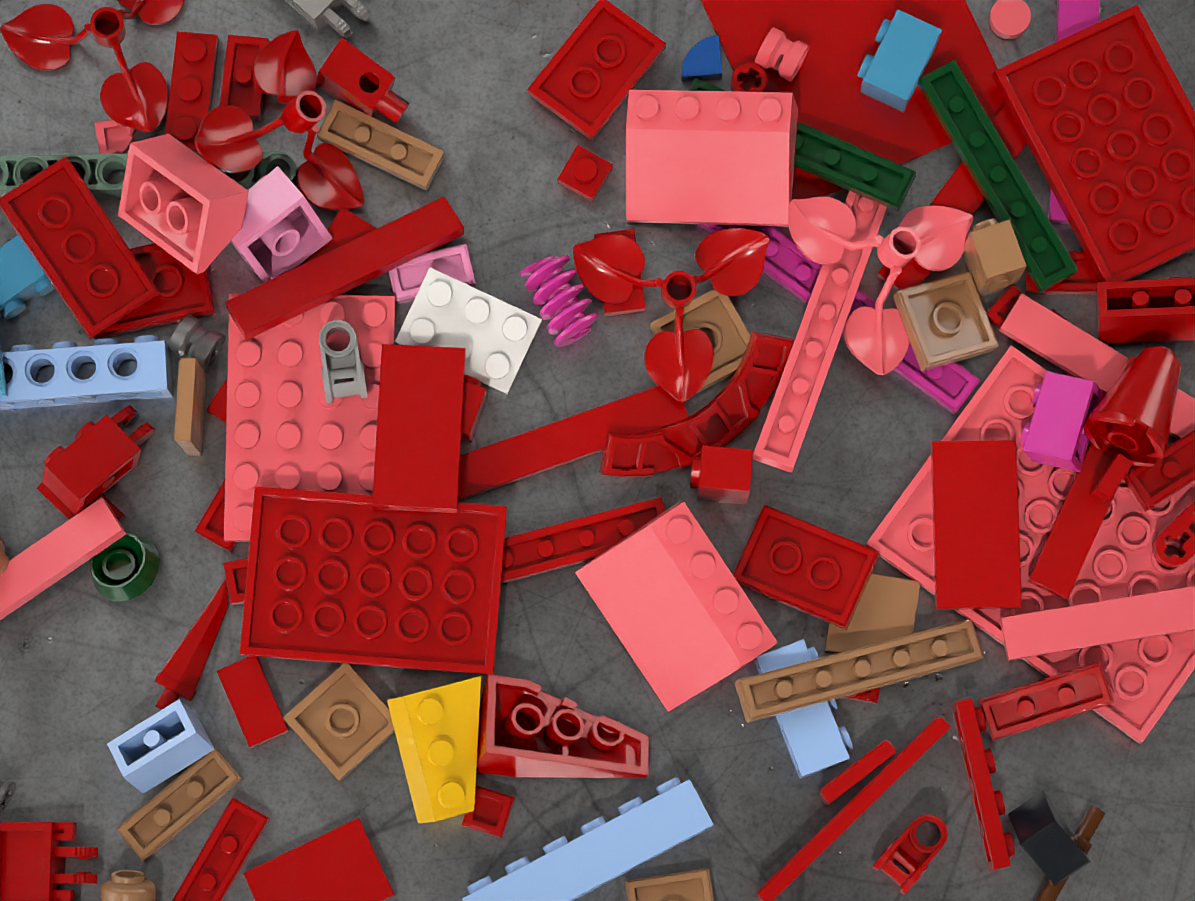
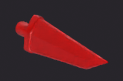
M226 579L161 672L157 674L154 682L164 687L155 705L158 709L166 708L177 701L179 696L189 701L193 699L228 609Z

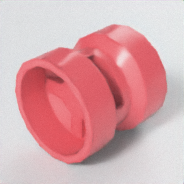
M773 27L761 45L755 63L764 69L771 67L777 70L780 77L791 82L799 71L810 46L799 40L795 42L788 40L784 32Z

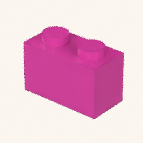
M1046 371L1043 384L1038 383L1034 391L1033 407L1035 411L1032 421L1025 424L1021 436V445L1024 447L1023 451L1032 462L1077 472L1081 471L1089 443L1083 427L1088 415L1098 405L1103 395L1094 381Z

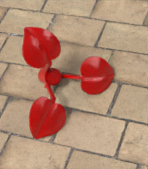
M117 0L122 7L131 11L124 12L122 9L117 11L111 7H102L93 13L90 24H85L84 29L75 37H71L74 32L72 18L63 8L53 4L35 5L0 26L1 34L15 56L28 66L42 71L57 70L66 66L71 58L69 45H77L89 34H93L95 41L99 45L113 48L122 73L108 76L102 85L100 101L105 113L118 124L144 133L155 131L162 122L168 105L166 81L163 74L151 63L142 62L129 70L120 46L126 34L123 20H131L139 15L141 20L149 25L165 24L173 20L180 13L184 0Z
M290 31L274 38L256 56L252 72L256 86L261 92L267 95H278L279 103H288L283 108L282 115L266 126L253 131L252 121L243 110L231 105L218 106L208 112L200 123L194 140L197 151L204 160L219 170L229 173H243L254 168L262 160L263 151L256 140L257 138L282 125L294 133H304L307 131L308 134L303 149V156L307 161L302 163L296 172V181L300 192L310 204L317 208L325 210L360 208L364 205L363 192L358 176L347 156L339 148L328 143H321L313 152L311 151L315 135L320 131V127L316 123L325 116L326 105L323 98L315 92L316 70L303 46L299 31Z
M743 228L716 231L705 237L695 252V261L705 273L691 276L684 271H675L670 273L665 280L661 278H638L645 267L644 254L634 240L623 235H605L590 241L577 243L573 247V259L576 272L582 284L595 298L605 303L620 304L626 302L632 294L633 284L639 287H658L661 289V297L664 303L675 309V333L662 331L652 337L644 353L645 367L649 376L658 386L677 401L685 402L693 397L706 382L712 369L714 352L711 340L702 330L691 329L683 332L684 307L692 302L696 293V284L705 282L710 279L714 290L725 296H740L752 290L763 273L769 237L764 233Z

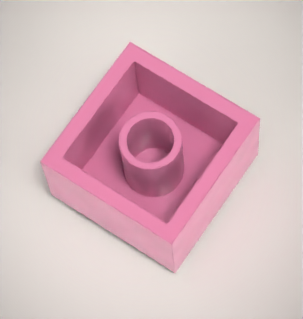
M276 167L248 189L249 193L242 228L230 242L259 279L265 283L296 268L333 238L303 194L279 167Z

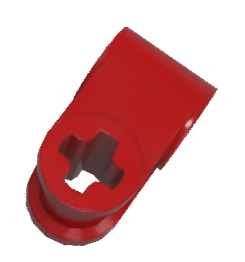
M926 814L917 817L898 838L891 842L872 865V868L875 871L881 869L900 886L899 891L905 895L926 871L931 860L945 845L948 837L946 824L935 815ZM922 822H931L938 828L939 838L932 846H924L916 838V829ZM892 859H894L902 867H904L908 871V873L906 874L898 866H896L892 862Z

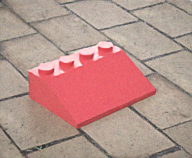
M629 90L626 121L627 222L789 227L788 206L792 201L798 106L793 93Z
M685 502L676 503L575 571V574L667 712L742 668L778 643Z

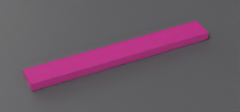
M699 224L711 234L716 231L732 228L750 229L766 234L769 237V244L766 251L763 273L808 305L822 264L816 263L803 255L795 242L774 226ZM858 289L848 317L860 307L866 306L875 309V301ZM909 343L904 358L894 369L954 415L981 381L957 362L921 372L911 343Z

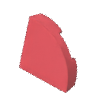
M114 120L96 122L95 129L99 153L125 154L129 150L130 142L134 141L137 130L122 126Z

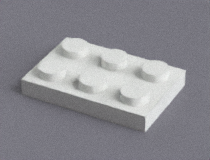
M429 268L395 343L412 346L466 348L465 375L474 377L483 384L508 395L542 319L433 268Z

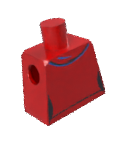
M343 38L340 39L318 71L317 88L337 101L371 117L374 116L376 111H379L397 123L410 104L391 91L396 78L390 72ZM370 86L375 92H364L361 87Z

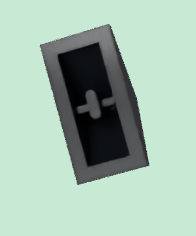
M1040 791L1008 814L1020 845L1054 885H1058L1091 862L1045 791Z

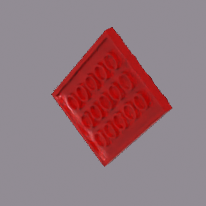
M1138 4L994 71L992 77L1100 282L1129 281L1195 249V111Z
M255 486L239 655L494 675L507 506L458 502L457 513L372 509V495Z

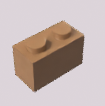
M993 218L974 225V231L969 233L963 247L964 252L962 256L968 272H971L980 297L1009 288L1012 285H1017L1026 268V263L1010 219L998 223L997 219Z

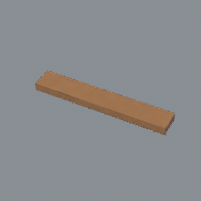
M967 619L742 678L734 683L746 723L978 662L984 659L973 622Z

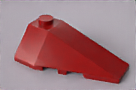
M487 675L480 700L476 772L508 777L646 778L648 776L649 736L607 716L597 717L576 707L577 702L566 697L563 700L542 691L541 685L530 680Z

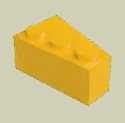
M481 676L387 700L418 823L436 822L474 811Z

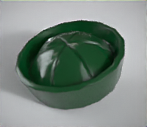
M126 532V535L90 559V572L94 586L103 597L113 601H129L142 595L153 584L159 570L160 558L156 546L147 537Z

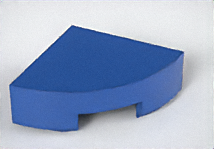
M719 35L705 38L691 48L683 62L682 81H692L694 78L700 80L722 78Z

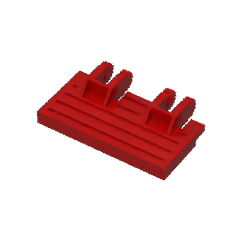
M0 822V901H74V890H57V884H97V874H92L91 872L65 874V858L92 859L93 857H98V847H58L59 841H76V822Z

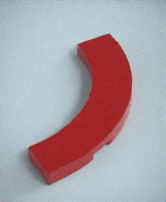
M752 331L748 347L740 365L727 385L712 401L688 418L664 428L640 433L607 432L599 472L602 475L620 477L654 475L657 472L677 467L683 468L692 464L693 456L701 457L702 445L726 446L754 421L773 390H776L795 340L789 337Z

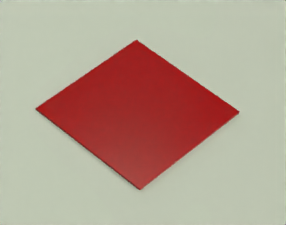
M700 0L716 35H719V42L733 71L742 63H755L759 49L773 27L784 32L788 40L792 42L799 40L809 45L808 53L791 82L780 77L778 71L771 67L764 69L768 80L765 92L793 93L798 106L797 121L899 165L949 145L952 142L918 85L904 112L860 92L863 81L862 78L857 76L867 54L875 56L880 46V43L875 41L877 33L884 19L892 22L897 10L903 11L942 30L939 42L921 77L955 60L991 123L1006 104L992 77V74L998 70V67L966 0ZM749 74L747 79H738V82L742 81V89L745 91H749L751 86L757 88L760 86V83H755L756 76ZM794 167L792 200L827 197L844 190L842 187Z

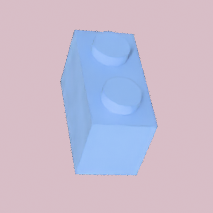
M180 699L107 743L123 778L142 794L215 750L199 717Z

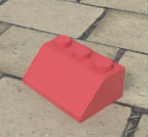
M170 134L130 143L118 216L193 272L199 274L208 268L242 228L249 191L209 164Z

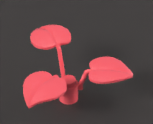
M830 197L793 199L788 206L789 230L796 246L808 259L819 264L832 265L842 258L844 248L852 251L875 246L878 248L877 254L880 262L890 268V274L875 302V309L866 306L857 308L850 314L844 326L845 342L851 353L877 375L888 374L900 364L910 343L898 309L889 308L883 310V304L896 277L901 273V268L912 258H915L920 266L928 270L943 271L951 268L957 263L964 252L963 247L974 216L950 207L921 206L909 211L903 217L899 227L894 229L887 237L883 238L877 235L874 239L851 242L849 240L856 232V221L847 205Z

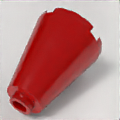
M1163 346L1146 348L1139 354L1087 417L1083 428L1086 437L1095 447L1101 450L1105 444L1109 448L1116 450L1113 458L1120 453L1132 461V465L1153 466L1158 458L1162 460L1167 450L1181 372V363L1177 359L1176 354Z

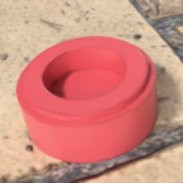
M998 0L993 5L989 15L990 28L997 36L1003 39H1016L1026 32L1031 20L1030 9L1023 0Z

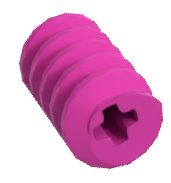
M568 255L549 256L532 263L520 272V276L529 277L525 283L527 290L531 292L537 291L532 298L534 304L544 306L540 311L541 318L543 320H551L547 326L549 334H559L554 341L556 347L573 344L590 334L592 331L591 324L599 318L598 313H584V310L592 303L590 298L581 300L576 298L584 289L583 284L571 286L569 284V281L577 275L576 270H562V267L570 260Z

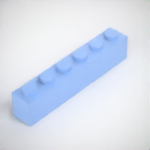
M676 777L655 788L658 796L643 803L641 797H637L620 806L618 810L621 815L606 823L602 816L582 826L580 829L583 835L568 843L564 836L544 846L543 850L546 855L535 861L530 862L528 856H525L506 866L505 870L508 875L497 881L492 882L490 876H487L467 887L470 895L462 898V900L573 901L710 829L714 824L690 779L681 783L679 778Z

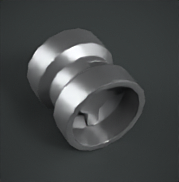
M187 315L174 331L168 348L179 356L187 355L190 358H196L205 371L218 357L225 343L226 336L215 329L207 330L202 326V322L192 315Z

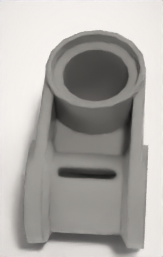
M343 320L328 322L319 333L323 366L321 367L326 404L333 403L334 398L359 395L362 399L368 398L363 361H360L358 341L354 328ZM337 331L344 332L350 337V343L345 350L333 351L327 346L328 337Z

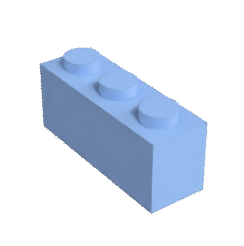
M803 639L755 658L754 662L759 674L815 660L819 657L814 647L807 649ZM835 700L775 716L799 779L845 763L850 759L847 751L853 749L851 739L844 725L837 727L832 711L838 710Z

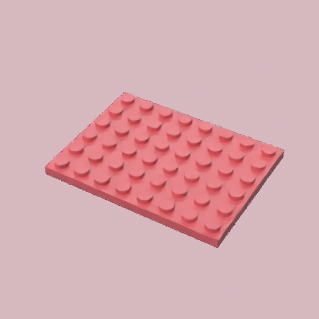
M1012 345L941 441H1016L1022 607L1020 609H966L955 611L964 618L970 619L975 626L1004 646L1000 619L1003 617L1195 586V554L1180 567L1167 568L1156 561L1152 550L1157 536L1189 505L1195 502V480L1145 512L1122 479L1069 597L1065 600L1027 582L1077 471L1032 462L1023 451L1024 447L1021 445V436L1027 422L1031 423L1035 411L1033 407L1034 391L1038 383L1043 384L1047 370ZM930 455L865 546L879 551L881 558L910 579L917 581L921 587L935 596ZM1131 465V467H1130V469L1128 470V472H1129L1130 470H1132L1133 468H1135L1136 466H1135V465ZM1195 522L1188 527L1193 533H1195ZM1182 534L1173 542L1164 539L1167 545L1164 551L1165 555L1171 557L1176 554L1181 558L1182 554L1179 552V548L1187 539ZM1195 630L1023 658L1022 660L1046 677L1101 661L1114 703L1093 709V711L1141 744L1195 669Z

